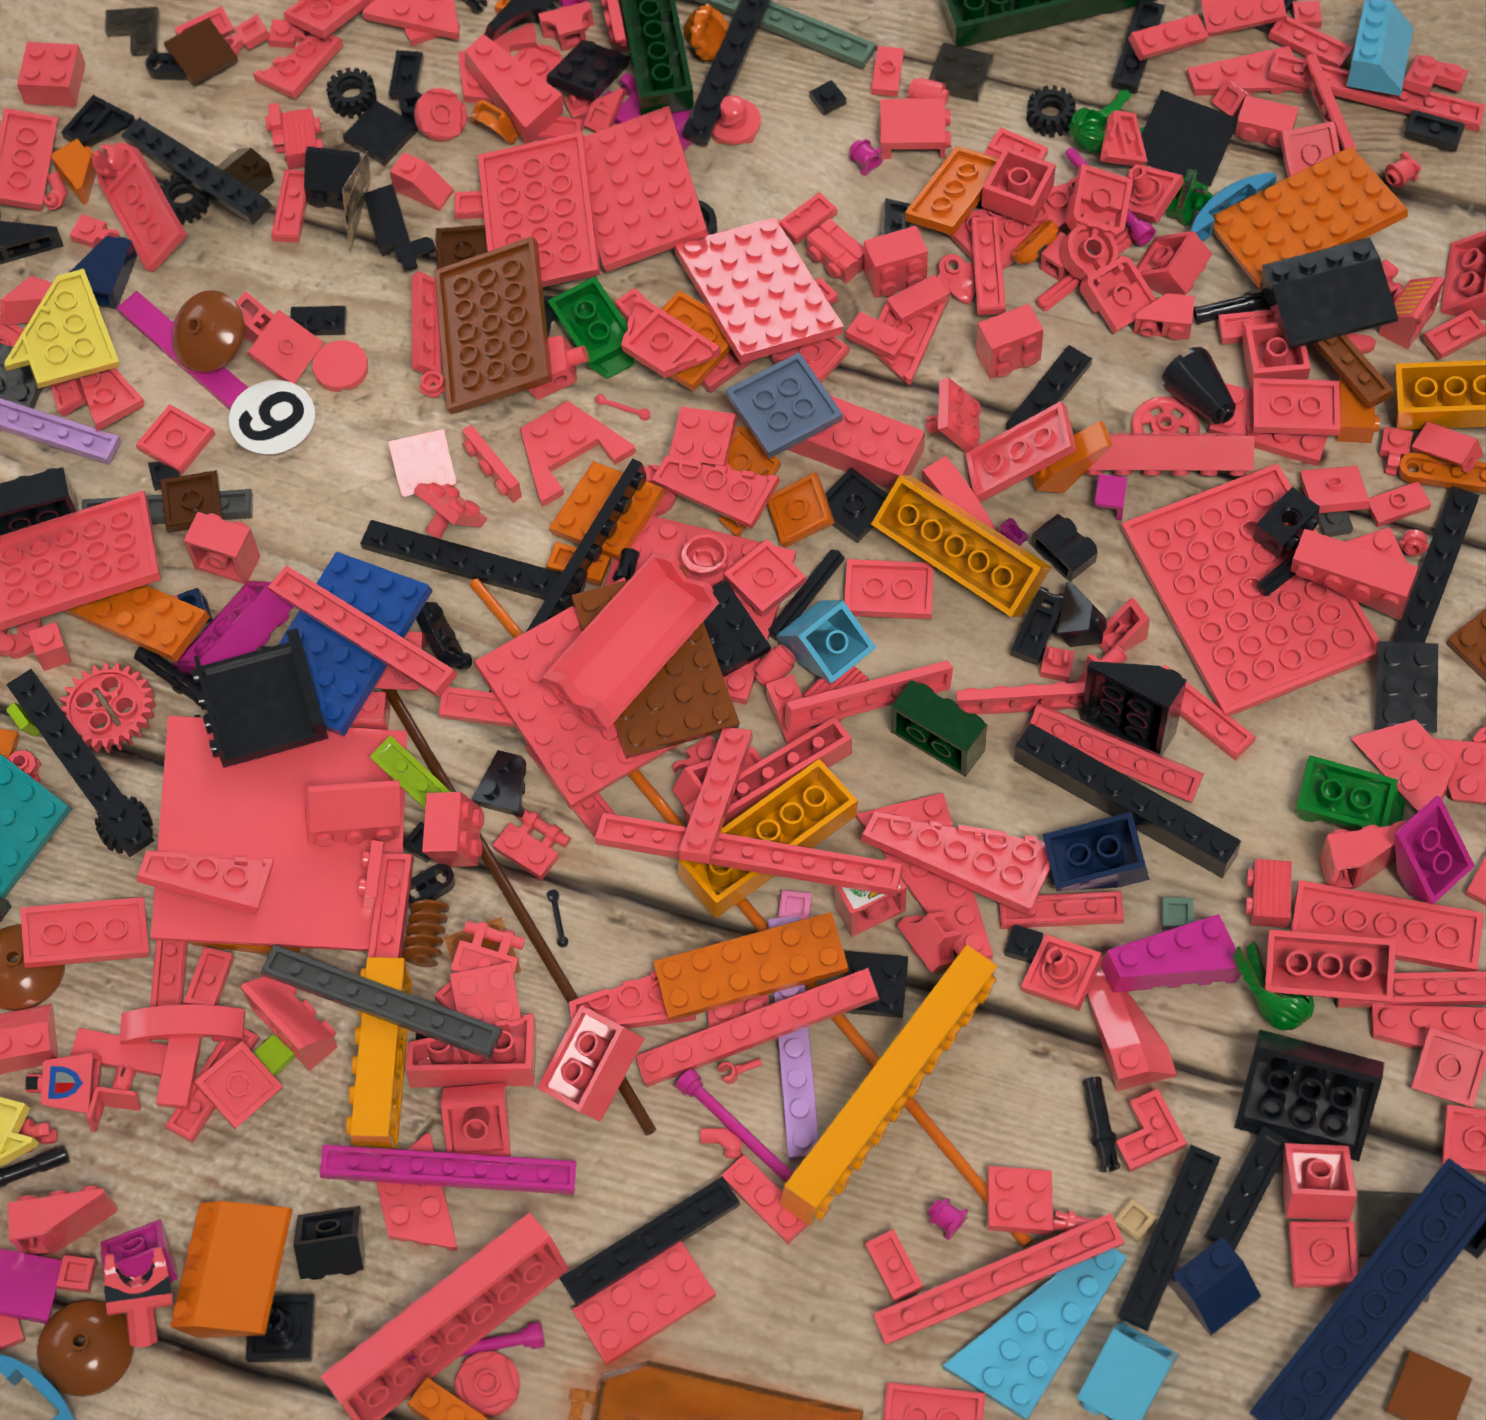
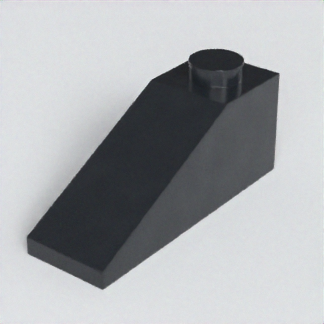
M0 221V265L64 247L57 226Z

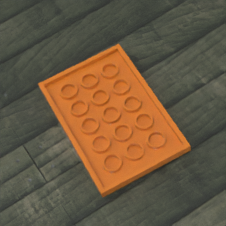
M1351 146L1260 191L1257 195H1252L1212 215L1215 218L1213 234L1261 291L1262 265L1365 239L1407 218L1408 210Z

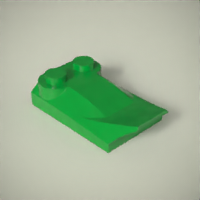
M596 276L547 300L555 322L563 328L575 348L585 346L589 356V361L585 363L589 368L609 379L634 365V358L625 353L621 346L624 333L628 330L627 323Z
M1309 755L1301 778L1294 813H1297L1302 820L1307 822L1323 820L1361 830L1369 825L1387 827L1402 821L1406 803L1398 791L1397 779Z

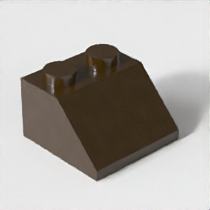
M252 148L237 149L217 166L259 194L275 182L269 162Z

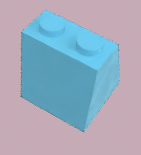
M843 600L817 602L776 635L780 643L785 645L797 657V663L830 684L876 649L874 643Z
M1121 1322L1113 1328L1077 1399L1083 1402L1081 1406L1085 1410L1098 1416L1100 1413H1103L1112 1420H1144L1180 1354L1128 1324Z

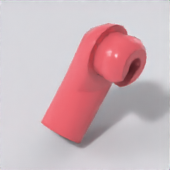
M701 1128V1144H720L725 1148V1156L729 1159H736L741 1156L742 1141L727 1128Z

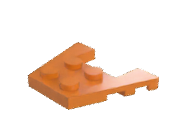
M742 425L735 428L727 460L732 469L741 472L743 470L753 471L755 474L763 476H776L781 467L780 460L776 456L768 458L754 436ZM723 515L719 518L720 523L733 536L741 537L746 528L745 525L740 524L737 526L732 519Z

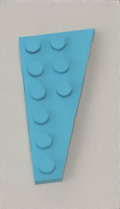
M1113 1249L1057 1273L946 1362L942 1369L978 1392L985 1393L986 1397L1021 1419L1028 1420L1124 1265L1127 1256Z

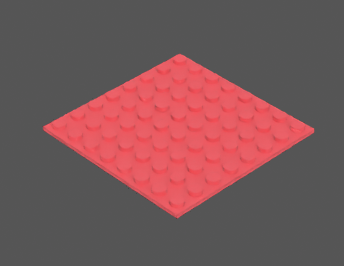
M168 715L158 851L187 853L190 857H204V854L216 855V858L234 859L235 856L248 857V860L263 861V858H274V862L257 914L155 887L151 940L369 951L374 909L362 907L364 897L358 896L360 878L367 877L368 869L362 868L364 850L370 851L372 840H364L359 844L336 842L324 847L308 844L305 821L308 786L394 781L369 756L390 735L407 750V731L350 727L345 736H341L326 730L329 739L223 768L220 757H213L209 741L214 740L213 733H207L203 718ZM401 786V827L399 837L384 842L382 853L403 854L405 790Z

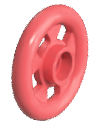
M1169 396L1151 398L1142 403L1135 411L1131 422L1133 433H1145L1143 425L1151 424L1152 433H1178L1180 427L1188 429L1187 433H1199L1200 430L1199 420L1195 411L1179 399ZM1160 408L1162 413L1157 414L1155 417L1150 414V411ZM1175 409L1179 411L1183 415V417L1181 419H1178L1175 415L1171 414V412ZM1168 422L1170 426H1163L1161 423Z

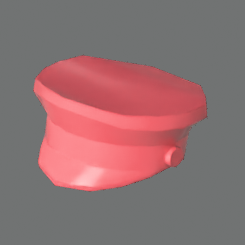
M700 534L692 537L687 543L684 542L682 545L683 549L678 558L681 566H684L687 578L698 581L704 580L711 587L721 583L724 580V573L733 566L729 546L718 537L710 534Z

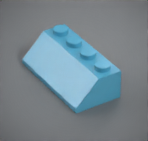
M1364 1L1347 82L1348 87L1401 96L1414 27L1393 1Z

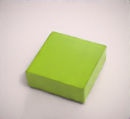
M13 702L7 708V713L21 731L35 737L40 734L20 705Z
M274 1034L253 1052L274 1077L296 1058L295 1054Z

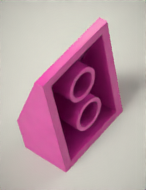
M1436 795L1394 833L1397 874L1408 895L1433 905L1475 867L1440 796Z

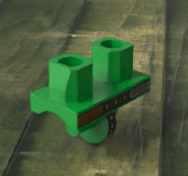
M1188 170L1186 177H1182L1184 183L1176 196L1180 197L1179 199H1173L1165 211L1168 217L1180 218L1182 226H1190L1195 211H1201L1206 203L1213 198V195L1208 191V186L1202 185L1197 181L1196 170Z

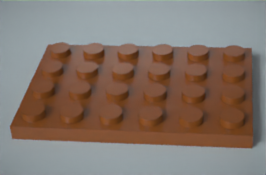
M533 236L434 270L446 408L451 414L552 382L538 242Z
M682 565L680 569L687 578L684 566ZM629 580L571 595V602L582 632ZM704 622L700 624L614 722L626 759L721 733L722 729L728 727H739L740 722Z

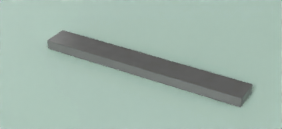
M273 945L261 970L262 976L489 1060L502 1034V1028L277 945Z

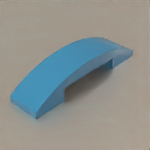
M1274 172L1257 174L1239 180L1224 188L1201 209L1191 231H1194L1204 242L1213 235L1215 218L1212 215L1252 195H1257L1260 191L1274 185L1277 175Z
M0 1354V1373L8 1381L16 1386L25 1377L60 1411L52 1420H77L70 1405L47 1379L23 1362Z

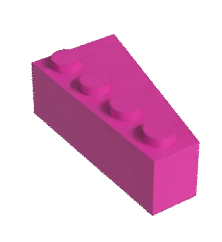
M1219 914L1110 949L1100 965L1113 993L1151 990L1153 987L1159 986L1177 988L1184 984L1196 983L1199 986L1211 985L1212 982L1221 981L1237 983L1241 976L1239 968L1232 958L1236 947Z

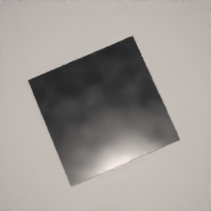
M1161 89L1141 135L1148 161L1147 164L1171 173L1180 174L1182 177H1186L1188 170H1196L1197 181L1211 187L1237 126L1238 118Z

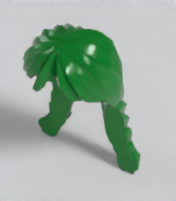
M1128 89L1119 91L1116 100L1112 101L1109 106L1102 108L1101 111L1088 109L1087 107L1076 110L1069 124V133L1081 150L1090 153L1101 152L1108 115L1115 110L1120 111L1124 103L1129 101L1132 94ZM1139 127L1141 135L1145 127Z
M1252 941L1247 947V958L1240 946H1238L1232 958L1236 966H1238L1239 972L1243 975V980L1247 982L1256 998L1261 1015L1270 1025L1282 1031L1293 1030L1312 1017L1315 1006L1312 996H1308V999L1304 995L1272 993L1265 989L1266 971L1255 941Z

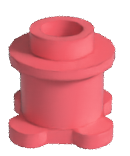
M1406 151L1400 154L1401 160L1395 164H1388L1385 167L1387 183L1399 189L1403 188L1409 180L1411 182L1417 181L1419 179L1418 173L1422 170L1420 164L1414 161Z
M20 750L9 756L8 759L40 783L41 778L38 775V771L41 767V762L32 753Z

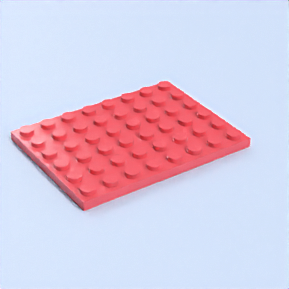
M1278 463L1123 522L1121 530L1206 687L1224 716H1232L1376 659L1377 642L1380 641L1356 600L1312 580L1301 578L1295 574L1269 596H1263L1258 591V581L1296 552V549L1292 553L1287 551L1279 559L1253 539L1256 524L1292 488ZM1284 523L1287 526H1294L1291 523Z

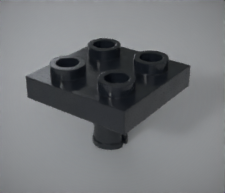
M274 1295L265 1335L247 1336L246 1361L248 1363L312 1362L315 1296Z

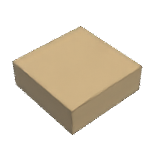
M1132 1197L1114 1220L1118 1229L1138 1244L1157 1221L1158 1217Z

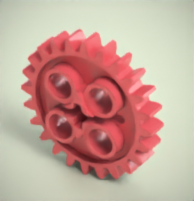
M104 663L103 670L100 671L93 665L91 674L84 670L81 671L82 680L72 678L75 684L74 688L65 687L69 697H60V701L64 706L60 709L88 748L92 745L95 753H98L102 746H104L107 753H110L113 745H116L119 751H121L122 742L126 741L128 744L133 745L131 737L135 735L142 738L143 736L139 729L150 728L146 719L154 718L151 710L156 707L153 700L154 693L149 688L150 685L147 679H143L139 671L133 673L129 665L122 670L119 663H116L113 669H110L109 665ZM117 687L114 691L108 692L111 688ZM94 690L100 691L108 706L121 722L120 726H116L108 712L95 695ZM92 702L90 706L83 708L85 704ZM132 708L129 712L122 713L125 709ZM107 723L103 728L97 729L101 724Z

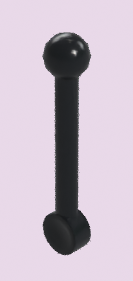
M552 889L547 893V898L553 907L558 932L557 945L564 948L568 945L569 940L565 937L558 906L560 896L557 890Z

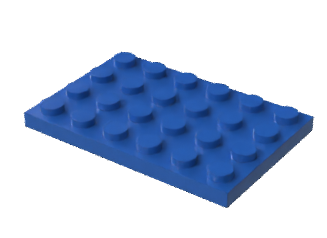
M337 551L316 583L403 638L433 591L428 584ZM299 611L287 631L296 628L299 630L326 730L345 736L387 665L302 611ZM287 632L278 645L289 642Z

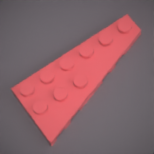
M1076 177L1071 178L1069 183L1052 187L1033 225L982 208L972 211L954 236L948 235L973 260L971 217L998 216L1002 268L1004 270L1016 262L1011 256L1012 252L1040 224L1048 219H1052L1059 228L1056 234L1068 227L1065 220L1069 198L1074 193Z
M944 793L856 814V819L864 828L868 825L874 812L911 817L915 822L930 824V821L942 822V826L954 827ZM882 851L886 858H890L891 862L903 865L901 879L912 897L921 905L925 915L945 911L962 933V936L955 942L953 947V954L956 958L964 947L969 945L987 959H993V953L974 891Z

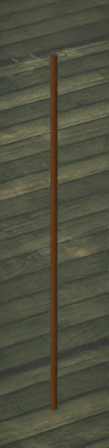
M382 689L383 692H386L390 704L432 775L451 792H456L396 690ZM480 832L483 846L481 858L569 1005L570 1001L578 999L576 992ZM624 1077L618 1090L646 1136L651 1135L656 1131V1127L627 1078Z

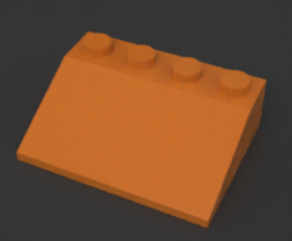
M228 1201L199 1203L170 1327L196 1338L265 1335L293 1209Z

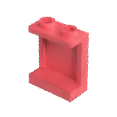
M945 98L880 99V148L884 151L882 159H891V149H939L940 158H945L946 148H951V131H946V126H950L951 111L950 109H945Z

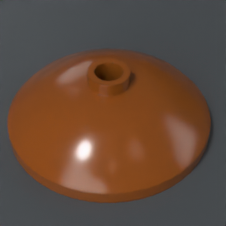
M216 290L197 293L183 304L175 317L171 335L174 353L181 364L195 372L209 373L224 367L231 361L241 345L244 334V318L239 305L229 295Z
M21 924L1 929L0 1009L18 1011L33 1008L43 1003L60 985L65 965L25 968ZM13 956H19L16 962H9Z
M98 1300L77 1301L60 1309L49 1319L48 1324L44 1326L37 1345V1360L45 1379L58 1391L77 1397L93 1396L115 1385L126 1373L134 1354V1346L129 1345L125 1316L122 1313L107 1316L106 1303ZM79 1338L86 1339L83 1346L76 1347V1341Z

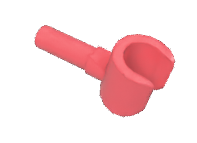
M760 1058L736 1066L730 1062H723L718 1066V1071L732 1070V1073L722 1078V1080L726 1084H733L738 1079L739 1074L762 1066Z

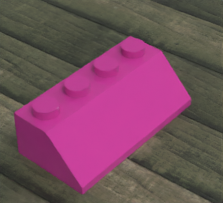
M247 581L173 665L180 671L188 672L192 675L191 670L196 669L194 656L199 657L200 663L203 666L254 652L270 640V633L276 627L281 626L287 621L290 616L288 613L294 606L269 590L268 586L272 582Z

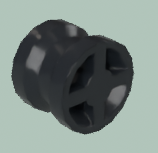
M416 91L403 94L399 100L401 115L415 123V105L422 96L421 93Z

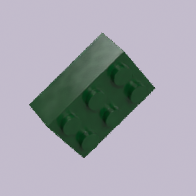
M911 680L891 706V733L964 777L968 775L985 751L987 724H985L984 720L974 713L969 714L963 711L953 700L949 698L943 699L926 684H918Z

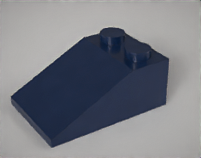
M1132 812L1043 834L1056 891L1118 888L1150 880Z

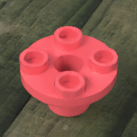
M730 95L724 97L720 104L721 116L712 134L713 140L719 144L729 145L753 142L761 126L759 110L753 103L739 96Z

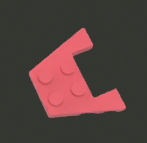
M529 23L505 33L494 42L509 54L526 47L527 49L534 48L533 45H537L534 23ZM465 51L458 53L464 101L478 103L480 100H485L496 106L491 96L482 89L468 71Z
M569 401L564 402L520 428L542 507L564 495L562 486L551 472L586 451L600 445L614 465L636 453L635 446Z

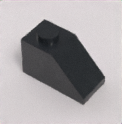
M1066 582L1057 634L1070 647L1102 644L1103 633L1107 628L1106 617L1072 582Z

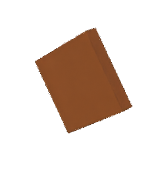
M1410 1350L1385 1412L1401 1420H1456L1472 1378Z

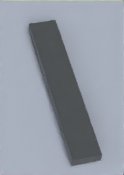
M252 489L220 491L224 520L253 518ZM147 495L152 525L165 524L162 495ZM121 497L82 500V510Z

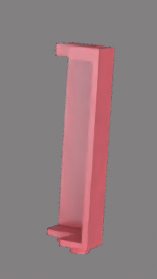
M653 553L541 677L560 702L566 705L570 701L572 705L579 708L582 712L580 717L588 724L608 730L719 604L713 594L714 590L711 585L704 580L698 581L686 578L680 569V562L674 556Z

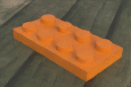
M956 146L904 212L905 221L954 236L982 199L983 186L999 158Z

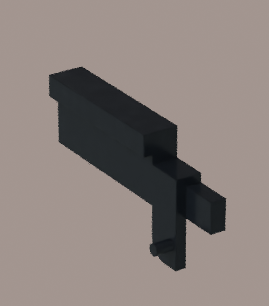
M393 184L363 193L376 239L383 256L392 254L391 251L394 250L398 262H402L404 270L407 272L418 268L415 257L425 254V257L428 258L430 257V252L436 251L435 244L430 237H423L414 241L410 240Z

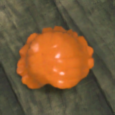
M706 4L700 6L699 9L694 10L688 16L684 25V36L687 43L695 49V54L700 56V59L712 62L718 53L729 25L718 10Z

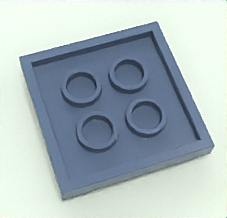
M800 352L726 389V397L768 458L843 421L842 412Z

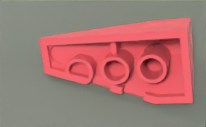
M1103 970L1098 971L1086 997L1115 1090L1120 1091L1176 1077L1177 1073L1168 1046L1128 991L1113 993Z

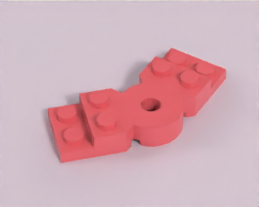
M1081 164L1078 167L1074 193L1069 198L1065 220L1071 231L1061 243L1060 256L1066 270L1081 280L1080 292L1094 314L1100 312L1114 334L1133 323L1136 313L1157 299L1131 258L1122 255L1118 256V246L1115 238L1125 229L1133 179ZM1087 247L1093 251L1094 255L1088 252Z

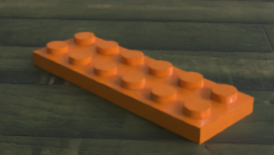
M147 585L61 611L174 662L179 660L210 618L205 610Z
M832 912L653 961L669 1022L849 972Z

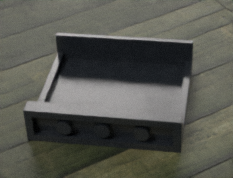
M298 628L286 631L289 639L287 643L202 666L199 657L194 656L196 669L191 671L196 687L201 686L202 692L197 693L201 709H207L208 716L203 717L207 733H213L214 740L209 741L214 758L220 757L223 768L329 739Z

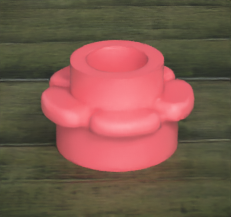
M436 371L426 372L422 376L421 385L419 386L421 393L431 398L440 396L441 392H445L444 377Z
M1419 530L1405 532L1403 540L1399 543L1401 550L1405 551L1409 556H1419L1429 548L1427 536Z

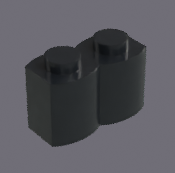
M1057 514L1032 534L1031 544L1044 559L1051 562L1053 567L1070 582L1096 562L1098 554L1096 544L1089 537L1079 534L1076 525L1069 518H1064Z

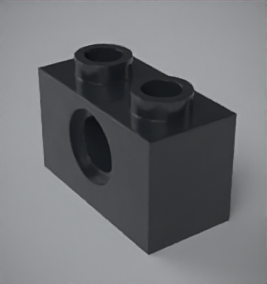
M1292 487L1256 524L1253 539L1281 559L1287 551L1292 553L1297 548L1304 529L1313 531L1319 523L1317 517L1320 506ZM1284 523H1291L1294 526H1287Z

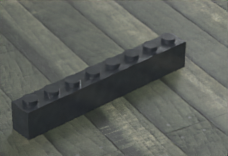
M1030 723L1015 745L1014 762L1110 816L1132 812L1137 831L1223 879L1236 859L1241 840L1036 725Z

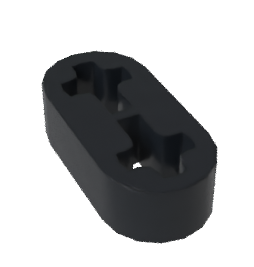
M158 52L147 57L145 66L151 78L157 80H188L169 53Z
M436 864L414 876L411 880L410 891L415 889V891L419 892L420 897L415 899L410 894L408 908H411L412 903L425 899L437 900L449 893L455 886L453 870L446 864ZM441 874L443 877H446L447 882L441 884L440 881H437L436 876Z

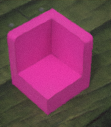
M1099 474L1095 506L1117 509L1116 520L1121 521L1127 477Z

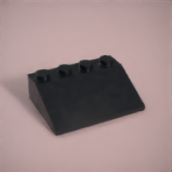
M1370 237L1262 265L1261 289L1289 349L1398 321V315L1383 265Z
M1091 661L1087 668L1080 720L1163 755L1177 731L1187 680L1175 670H1167L1156 665Z
M1259 1029L1234 1128L1258 1134L1260 1129L1265 1126L1291 1141V1144L1349 1146L1351 1160L1359 1162L1382 1083L1384 1062Z

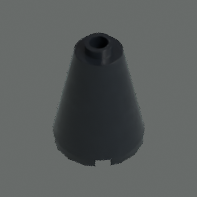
M1193 347L1188 349L1190 354L1184 358L1181 355L1174 358L1162 375V380L1165 382L1162 384L1163 388L1215 424L1226 423L1234 416L1236 404L1211 354L1203 347Z

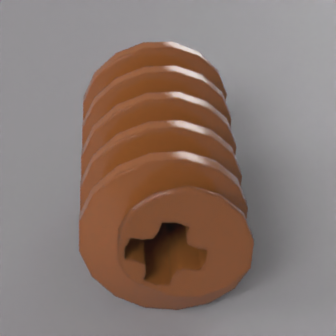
M429 899L412 903L410 908L412 914L408 918L409 926L406 929L407 937L404 940L405 948L401 954L405 961L419 967H435L438 965L431 958L441 956V951L434 948V946H441L443 944V939L436 935H442L446 931L444 927L438 924L447 922L448 918L440 913L449 911L450 907L448 904Z

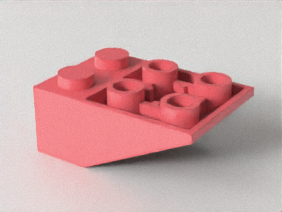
M1407 821L1396 822L1387 827L1369 825L1361 830L1349 832L1346 829H1339L1331 834H1327L1319 858L1325 885L1355 889L1396 861L1394 833Z
M87 1186L82 1188L80 1192L74 1193L54 1191L49 1196L41 1198L22 1196L17 1201L8 1202L9 1240L21 1253L37 1256L57 1253L118 1212L117 1206L104 1188L98 1186Z

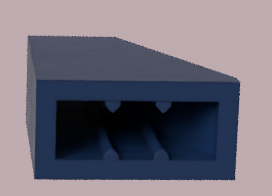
M105 236L70 271L85 270L98 306L117 309L116 307L120 304L137 259L133 242L124 237Z

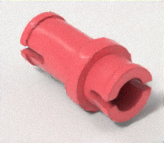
M1055 1210L1053 1231L1057 1230L1065 1233L1095 1219L1077 1216L1074 1211L1070 1210L1068 1213Z

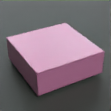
M782 890L778 918L799 916V921L809 918L812 893Z

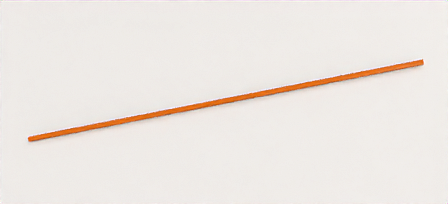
M478 578L472 580L469 586L514 639L524 634ZM639 770L628 775L668 824L686 827ZM746 897L736 904L758 932L769 929L768 923ZM814 981L805 984L807 990L819 987V984ZM844 1014L832 1017L831 1019L869 1065L874 1068L880 1060L876 1052ZM908 1097L904 1105L905 1108L987 1205V1185L918 1102L914 1098ZM1010 1232L1023 1249L1033 1242L1027 1233Z

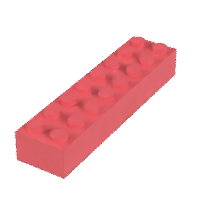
M529 1212L522 1219L514 1222L508 1230L495 1240L490 1241L485 1248L471 1259L463 1262L448 1277L439 1281L434 1288L420 1299L412 1302L406 1310L392 1321L384 1324L369 1339L360 1343L355 1350L341 1361L333 1364L320 1377L351 1420H380L416 1392L426 1377L432 1379L566 1273L569 1268L551 1236ZM413 1354L416 1359L409 1361L407 1358Z

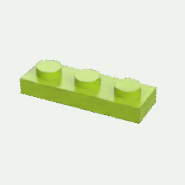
M391 735L369 756L394 781L399 780L400 786L424 809L426 808L427 793L451 792Z

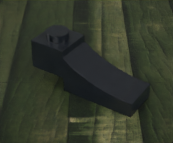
M511 0L487 25L484 35L495 41L502 34L519 25L535 22L539 25L538 14L558 9L556 6L557 0Z

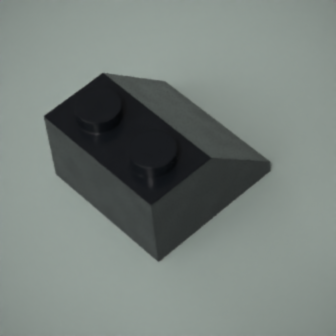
M306 147L304 191L308 205L318 208L331 207L344 210L342 188L360 163V152Z
M360 1206L297 1215L293 1246L300 1280L307 1278L319 1280L327 1275H351L364 1270L365 1246Z

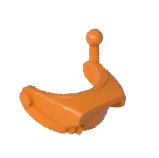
M480 100L476 104L473 113L469 116V120L473 124H485L510 145L515 144L520 136L519 132L515 131L508 115L485 100Z

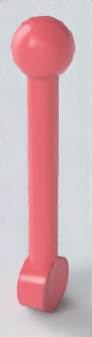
M599 394L595 398V402L598 405L606 404L639 415L643 421L650 419V411L646 408L638 410L606 399L603 394Z

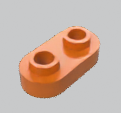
M1052 219L1046 220L1012 252L1011 256L1019 265L1032 263L1039 256L1038 251L1043 246L1050 245L1058 237L1056 234L1059 229Z

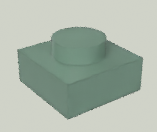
M1162 898V930H1171L1194 922V898Z

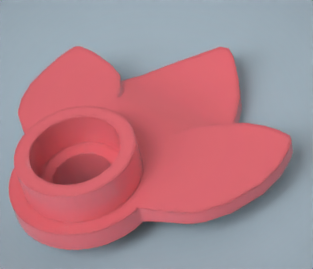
M948 254L941 259L938 266L939 274L936 277L949 294L951 293L962 303L970 305L975 294L974 263H967L956 254ZM948 264H955L957 266V270H951L948 267Z

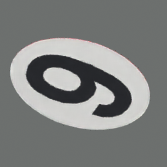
M283 380L260 382L247 388L234 401L229 413V428L234 439L249 451L259 454L282 453L300 444L310 433L315 420L314 404L307 392L294 383Z

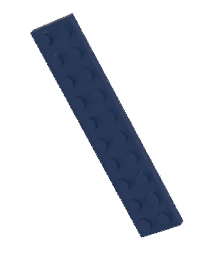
M1448 1158L1250 1410L1249 1415L1256 1420H1332L1486 1222V1185Z

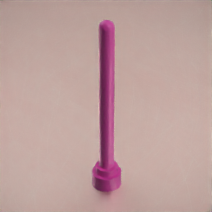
M1074 148L1066 150V157L1077 169L1081 164L1090 166ZM1128 209L1126 223L1131 228V237L1140 246L1147 244L1155 236L1156 230L1149 222L1138 220Z
M692 1068L687 1070L678 1079L675 1087L683 1095L695 1096L774 1173L787 1182L793 1175L792 1171L703 1088L704 1083L700 1081L701 1076Z
M541 1321L527 1324V1327L522 1328V1332L481 1339L461 1356L524 1345L525 1348L531 1347L532 1350L545 1347ZM412 1354L407 1359L411 1361L416 1358Z

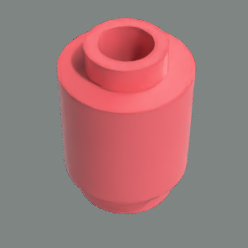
M922 77L912 79L908 91V99L945 98V105L947 104L949 90L946 89L945 83Z
M780 644L777 648L773 647L754 667L757 673L754 676L766 687L765 684L786 677L795 667L794 663L798 659L785 645Z

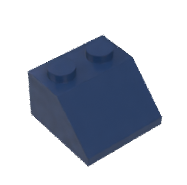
M1223 1236L1175 1272L1169 1284L1210 1336L1261 1298V1294L1245 1263Z

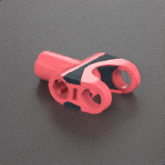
M162 1247L153 1248L154 1258H152L149 1270L137 1277L123 1274L118 1264L115 1263L114 1254L105 1255L104 1293L107 1316L126 1313L130 1346L147 1347L158 1342L155 1308L173 1306L169 1270Z

